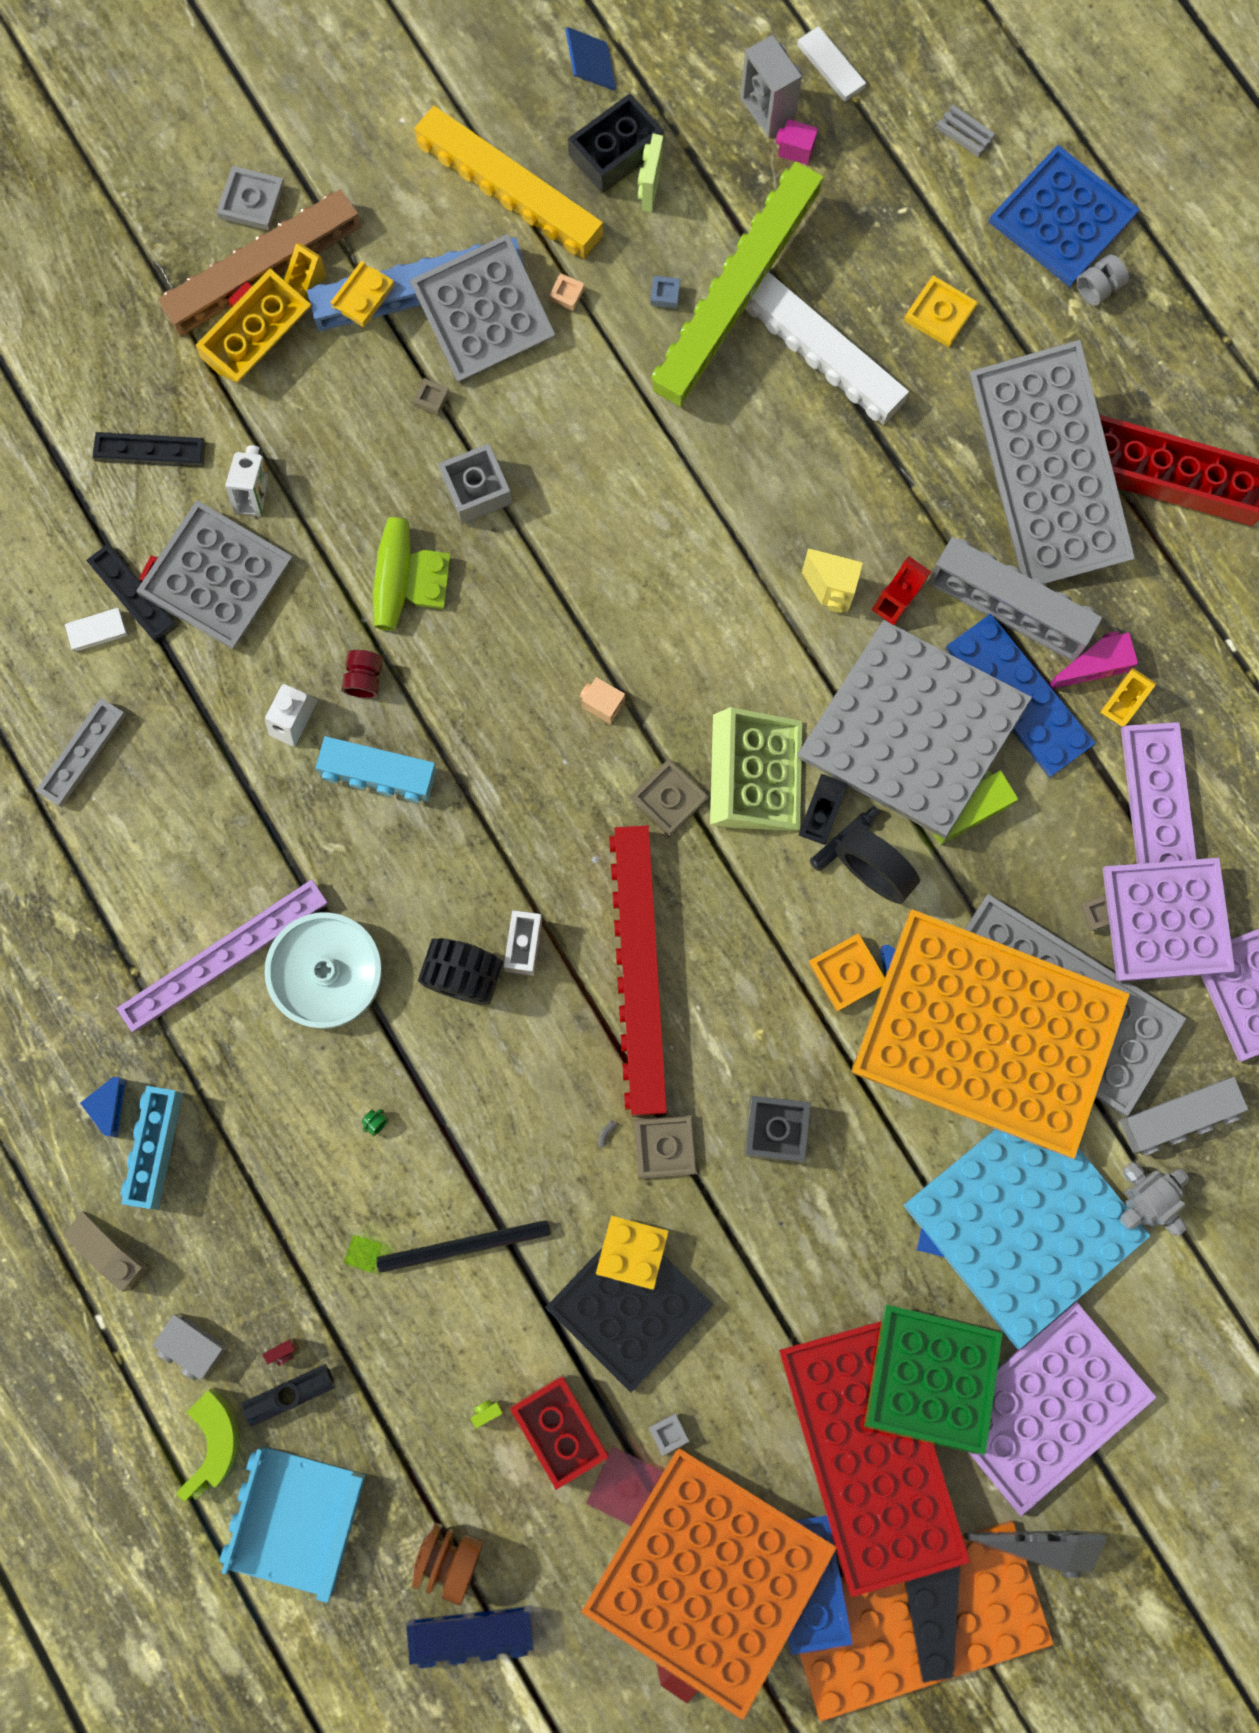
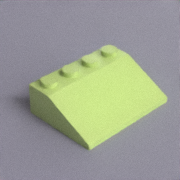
M733 707L713 715L711 825L742 829L800 830L802 760L798 758L797 754L802 748L801 720Z

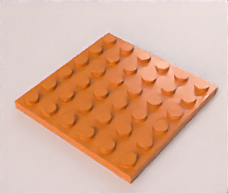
M677 1448L581 1613L741 1720H744L834 1554L836 1547L685 1451Z

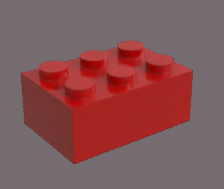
M564 1374L519 1400L509 1408L555 1490L609 1458L607 1449Z

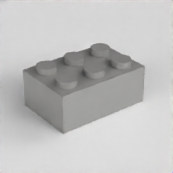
M773 35L745 50L740 95L741 100L768 138L777 134L780 128L785 129L788 119L795 121L802 72L799 66L791 62L786 48L782 43H778Z

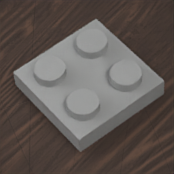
M232 166L216 212L218 218L270 231L285 185L283 178Z

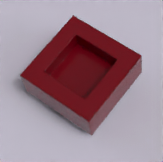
M292 1338L262 1355L267 1365L276 1362L277 1366H280L294 1358L292 1352L298 1350L299 1347L295 1338Z

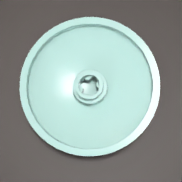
M313 913L291 922L274 939L265 962L267 990L277 1008L296 1023L316 1029L340 1027L362 1015L375 999L382 979L381 956L373 938L354 920L335 913Z

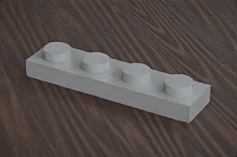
M100 698L35 791L62 808L119 727L126 714Z

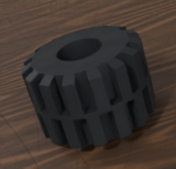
M446 938L431 939L418 982L424 987L442 995L468 1003L487 1005L491 1003L504 962L496 955L475 945Z

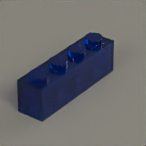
M531 1605L411 1619L406 1625L409 1665L418 1664L420 1669L436 1666V1662L447 1660L449 1665L463 1664L467 1662V1658L479 1657V1661H491L497 1659L498 1654L510 1653L512 1658L524 1657L528 1655V1651L534 1649L535 1644Z

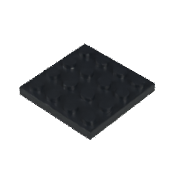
M601 1248L545 1308L632 1393L714 1304L664 1255H662L654 1290L597 1275L596 1271L602 1252Z

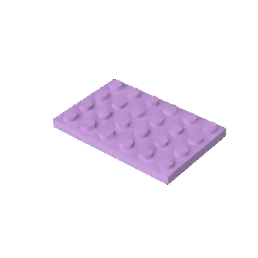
M1074 1302L998 1367L986 1455L981 1456L969 1453V1455L1017 1514L1022 1516L1149 1405L1156 1396L1081 1306Z

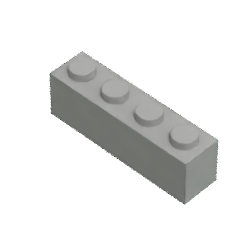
M1231 1077L1122 1118L1119 1121L1132 1152L1142 1151L1145 1156L1161 1150L1159 1144L1166 1141L1174 1145L1187 1140L1186 1134L1196 1130L1198 1135L1215 1129L1213 1123L1223 1120L1224 1125L1241 1119L1239 1113L1247 1111L1248 1107L1235 1077Z

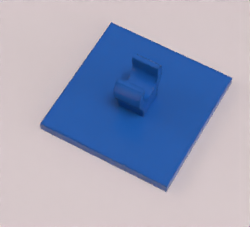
M567 27L565 31L574 76L610 90H615L616 86L607 42Z

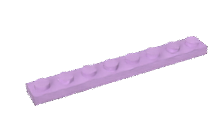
M311 879L116 1009L131 1032L136 1033L273 942L276 936L291 922L303 916L317 913L329 904Z

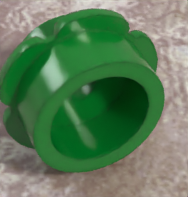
M372 1109L365 1115L362 1120L364 1125L363 1132L376 1136L385 1127L388 1117L383 1114V1109H379L377 1112Z

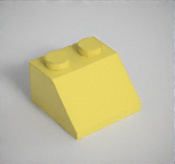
M808 548L802 574L821 605L827 606V609L833 612H848L856 591L863 562Z

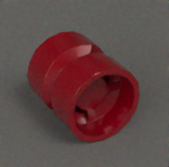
M366 650L348 651L345 665L346 670L349 672L343 675L341 691L353 697L376 698L380 681L375 676L380 675L382 671L383 657Z

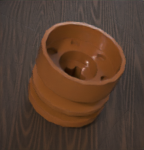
M435 1523L430 1533L424 1538L413 1567L414 1574L411 1587L419 1590L424 1578H430L426 1589L427 1594L433 1592L438 1582L443 1583L442 1599L461 1606L484 1541L465 1534L458 1547L452 1545L454 1530L449 1528L444 1541H441L439 1537L442 1525Z

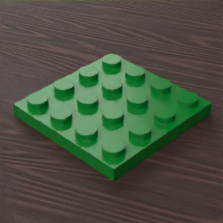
M885 1305L864 1427L981 1456L986 1455L1003 1333Z

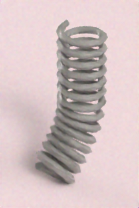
M610 1120L609 1124L601 1130L602 1132L600 1133L602 1135L599 1134L601 1137H598V1142H600L598 1147L606 1145L608 1133L617 1126L615 1121L612 1122Z

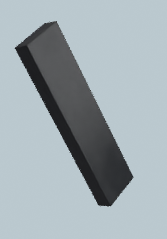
M95 432L92 458L94 461L203 467L206 441L204 438Z
M106 544L86 560L155 643H158L178 627L164 609L137 593L136 590L141 582L109 544Z

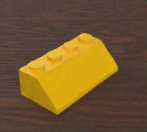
M269 269L196 344L199 357L219 375L238 383L306 313L311 304L273 270Z

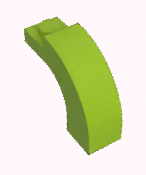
M215 1388L207 1390L186 1412L204 1432L207 1441V1453L202 1466L176 1492L183 1502L191 1497L197 1500L209 1488V1485L206 1483L207 1481L214 1488L222 1484L230 1473L238 1454L239 1429L235 1414L229 1403Z

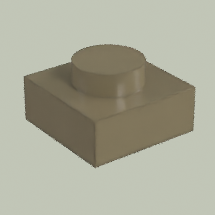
M424 378L413 399V405L439 416L450 393L449 388Z
M1106 895L1079 905L1090 932L1109 925Z

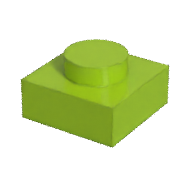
M490 1399L474 1407L476 1413L470 1419L477 1429L501 1415L504 1409L499 1400L492 1404Z

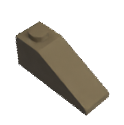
M84 1211L79 1214L63 1234L81 1255L121 1292L131 1291L150 1268V1266Z

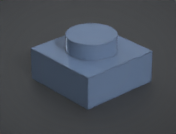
M654 276L650 305L677 308L680 278Z

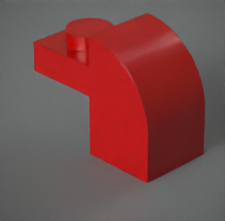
M908 556L893 580L882 591L871 610L890 624L895 625L918 596L931 571Z

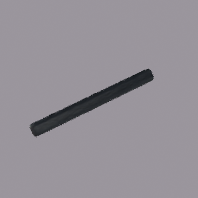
M547 1220L379 1256L376 1260L377 1268L382 1273L546 1237L551 1234L550 1225Z

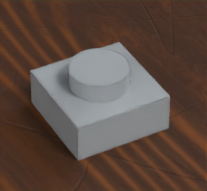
M676 1413L649 1426V1430L662 1456L689 1442Z

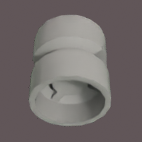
M1111 254L1097 262L1094 267H1090L1077 277L1076 283L1084 300L1093 306H1097L1106 300L1111 293H1115L1127 285L1129 275L1123 262Z

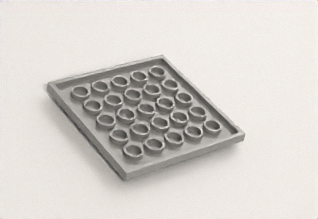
M883 620L797 756L800 760L835 779L847 783L849 787L946 839L1028 707L1032 697Z

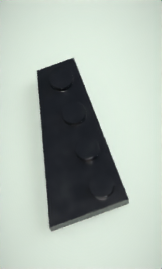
M960 1566L904 1582L922 1682L954 1677Z

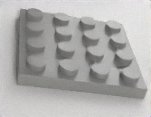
M509 234L503 235L410 280V284L458 383L555 337L552 326Z
M196 500L136 591L140 596L234 651L293 558L276 546Z

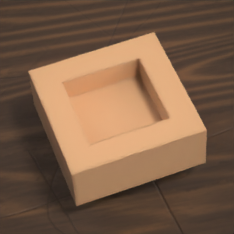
M560 273L549 294V301L574 311L585 290V283Z

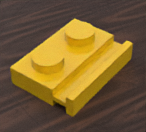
M361 261L330 302L331 307L339 310L344 316L360 326L365 327L395 287L394 280L373 267H368L365 265V262Z

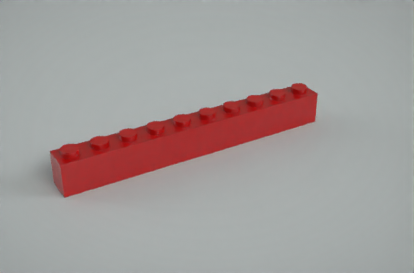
M649 825L614 827L615 836H609L610 853H616V863L611 864L612 881H617L618 891L612 892L613 909H619L620 919L614 920L615 937H621V948H616V965H622L623 977H617L618 994H624L625 1004L619 1005L620 1023H626V1034H621V1051H627L628 1063H622L623 1081H629L630 1092H624L625 1110H631V1117L666 1115Z

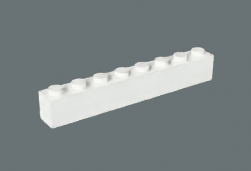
M768 272L745 307L746 311L752 317H758L765 323L769 332L774 335L777 334L785 340L789 349L799 352L810 367L820 370L830 384L840 387L851 402L861 405L871 419L878 420L884 425L905 404L909 391Z

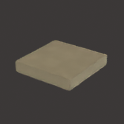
M669 758L629 799L670 838L709 800V796Z
M692 1115L634 1119L639 1179L697 1174Z

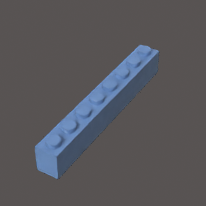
M516 237L510 238L524 266ZM477 244L470 249L458 252L450 251L443 256L435 258H422L418 262L407 265L398 264L391 269L380 271L394 280L395 287L372 318L421 306L410 284V280L482 245ZM349 277L328 285L319 284L307 290L318 331L354 323V321L344 316L339 310L333 309L330 304Z

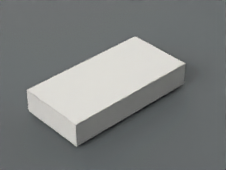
M119 608L65 624L71 649L74 652L128 636Z

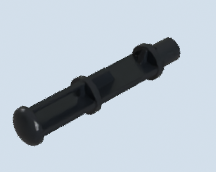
M873 806L866 813L862 812L856 819L810 858L811 866L816 871H822L838 856L835 850L836 846L853 827L858 826L869 829L873 826V821L881 815L878 808Z

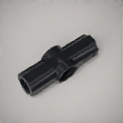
M323 1364L241 1402L246 1421L250 1427H253L335 1389L333 1375L327 1364ZM285 1387H290L295 1391L296 1397L293 1403H287L283 1400L282 1391Z

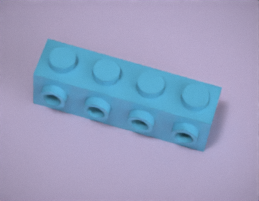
M324 736L315 768L325 781L338 783L339 780L349 782V786L365 790L367 786L377 789V793L385 796H393V793L404 795L405 800L414 803H420L421 800L429 801L437 772L434 762Z
M146 1086V1090L143 1092L140 1100V1118L134 1128L133 1137L135 1141L133 1151L128 1156L127 1167L129 1169L127 1179L123 1182L121 1188V1204L159 1210L183 1093Z

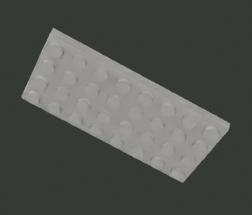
M1073 341L970 371L969 375L1018 568L1022 574L1030 579H1038L1048 583L1135 559L1081 341Z
M987 894L965 930L1130 994L1095 1096L1096 1099L1121 1115L1128 1116L1186 1018L1128 981L1117 982L1115 973Z

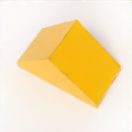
M296 243L284 281L308 301L307 290L321 284L327 274L321 256L301 243Z
M1132 668L1121 680L1100 713L1120 726H1126L1157 683Z

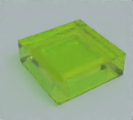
M353 1235L343 1263L372 1273L382 1244Z

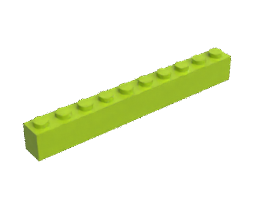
M797 161L794 162L790 170L787 168L784 170L779 180V187L776 191L772 190L765 201L766 207L762 213L758 211L754 216L749 233H744L737 244L738 250L734 256H728L723 265V273L719 278L715 277L708 289L710 293L705 300L703 298L700 299L694 310L695 316L691 322L687 320L680 331V339L677 343L673 342L668 348L665 355L667 359L662 366L658 365L651 376L653 392L679 407L683 405L821 192L822 175Z

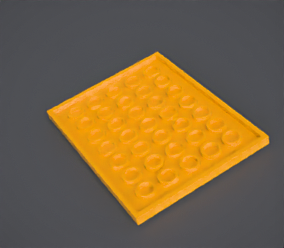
M911 909L851 1073L1067 1158L1075 1159L1130 994Z

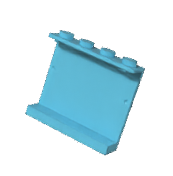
M262 1446L257 1449L256 1453H251L247 1464V1470L251 1472L248 1482L242 1484L238 1495V1501L242 1503L239 1513H234L230 1522L229 1532L233 1534L230 1544H225L220 1557V1563H224L221 1573L227 1574L232 1570L317 1594L316 1600L328 1603L334 1593L366 1474Z

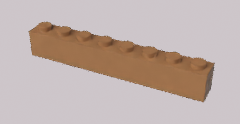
M341 189L334 193H329L320 202L311 207L304 208L290 220L282 221L275 229L266 234L259 235L245 247L234 250L230 256L222 261L214 262L202 273L189 277L185 283L175 289L166 291L157 300L164 314L181 337L231 307L228 301L229 298L244 283L248 282L253 286L269 269L273 270L279 277L287 273L296 243H301L318 254L361 228L358 213Z

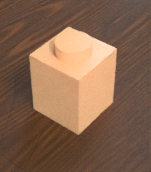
M597 677L592 684L588 682L580 694V697L583 698L582 708L610 725L625 703V693Z

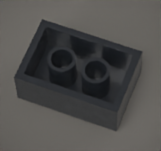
M629 93L568 138L569 157L596 188L603 193L645 162L643 161L645 144L651 143L652 134L663 135L664 142V130L635 97Z

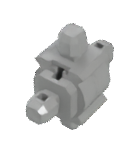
M1135 1162L1129 1163L1122 1169L1127 1181L1133 1183L1124 1191V1194L1129 1197L1125 1201L1129 1209L1120 1217L1122 1225L1126 1229H1131L1141 1223L1143 1225L1149 1224L1151 1227H1155L1158 1224H1166L1164 1227L1170 1234L1174 1236L1181 1235L1187 1229V1226L1182 1217L1176 1214L1185 1207V1203L1180 1199L1184 1197L1181 1189L1189 1180L1186 1172L1183 1169H1178L1170 1174H1160L1156 1170L1150 1174H1143L1145 1171Z

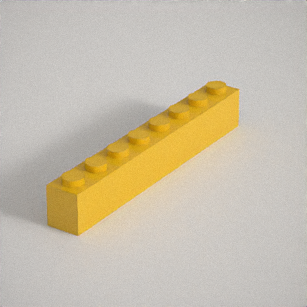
M433 105L414 127L416 143L421 150L435 155L444 166H451L458 171L464 180L472 181L479 186L484 194L498 199L507 210L517 212L527 224L540 228L550 240H557L563 244L570 254H577L585 259L603 237L602 221Z

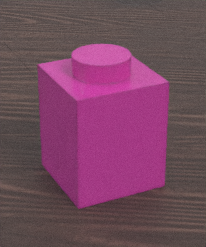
M788 119L785 129L780 128L777 134L775 144L779 145L778 156L808 166L816 144L818 128Z

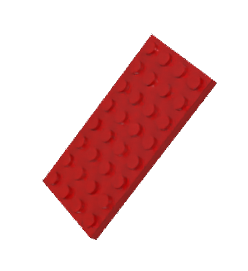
M881 1321L779 1350L850 1597L970 1563L934 1445L864 1427Z

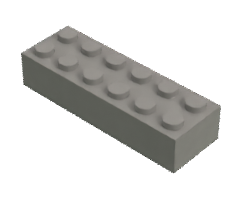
M953 536L936 563L928 581V584L987 616L991 614L996 621L1072 662L1085 649L1102 619L1091 607L1080 606L1073 602L1067 594L1054 592L1047 588L1046 584L1041 580L1030 579L1023 575L1015 566H1006L997 561V558L991 553L980 552L973 548L968 541L961 538L956 539Z

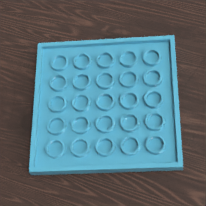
M996 1129L991 1131L903 1204L905 1209L920 1228L925 1231L944 1255V1258L1017 1349H1021L1150 1237L1141 1224L1131 1229H1126L1122 1225L1120 1217L1128 1209L1127 1206L1079 1148L1075 1159H1070Z

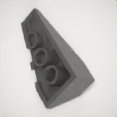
M1079 1530L965 1533V1539L1051 1570L1062 1571V1577L1079 1578L1081 1577V1572L1093 1571L1106 1542V1535Z

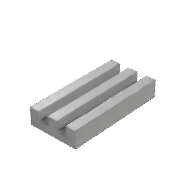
M954 105L950 107L949 111L944 114L943 119H940L936 126V129L977 157L982 154L995 136L994 132ZM947 123H950L951 125H953L954 127H956L958 130H960V133H959L957 130H955L954 128H952L951 126H949ZM968 137L979 143L980 146L972 142L970 139H968Z

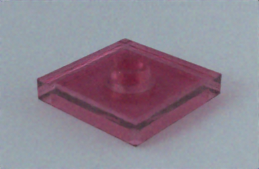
M612 1446L609 1458L606 1459L586 1504L632 1526L664 1471Z

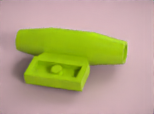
M399 517L387 518L377 552L373 584L374 627L385 631L396 630L405 599L419 607L444 610L450 553L422 550L411 554L409 521Z

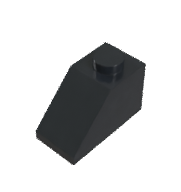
M824 774L820 775L798 836L823 845L826 844L843 800L847 783Z

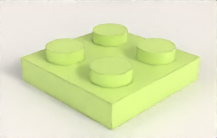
M652 134L651 143L645 144L643 154L644 167L640 168L638 177V199L642 200V211L652 212L662 168L663 135Z

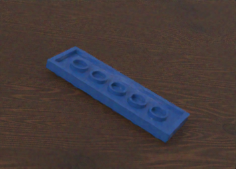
M991 614L946 646L945 649L950 655L1032 697L1031 702L1012 732L1049 778L1094 746V740Z

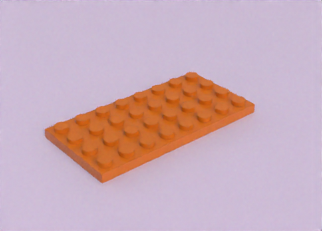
M1010 1520L976 1532H1015L1016 1529L1014 1522ZM963 1535L970 1563L960 1565L954 1677L1054 1645L1027 1562L965 1539V1535ZM844 1574L840 1575L853 1645L799 1654L820 1722L948 1680L942 1679L922 1682L904 1582L850 1597Z

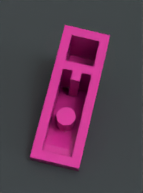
M1114 631L1103 635L1101 640L1055 676L1049 684L1051 689L1128 673L1132 668H1135L1138 665L1129 632L1119 634V631Z

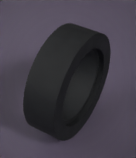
M858 826L853 827L835 848L839 859L854 876L875 893L891 902L902 904L920 883L918 873L908 860L888 842L867 829Z

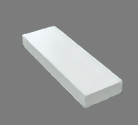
M819 26L798 39L797 46L844 102L865 89L866 82Z

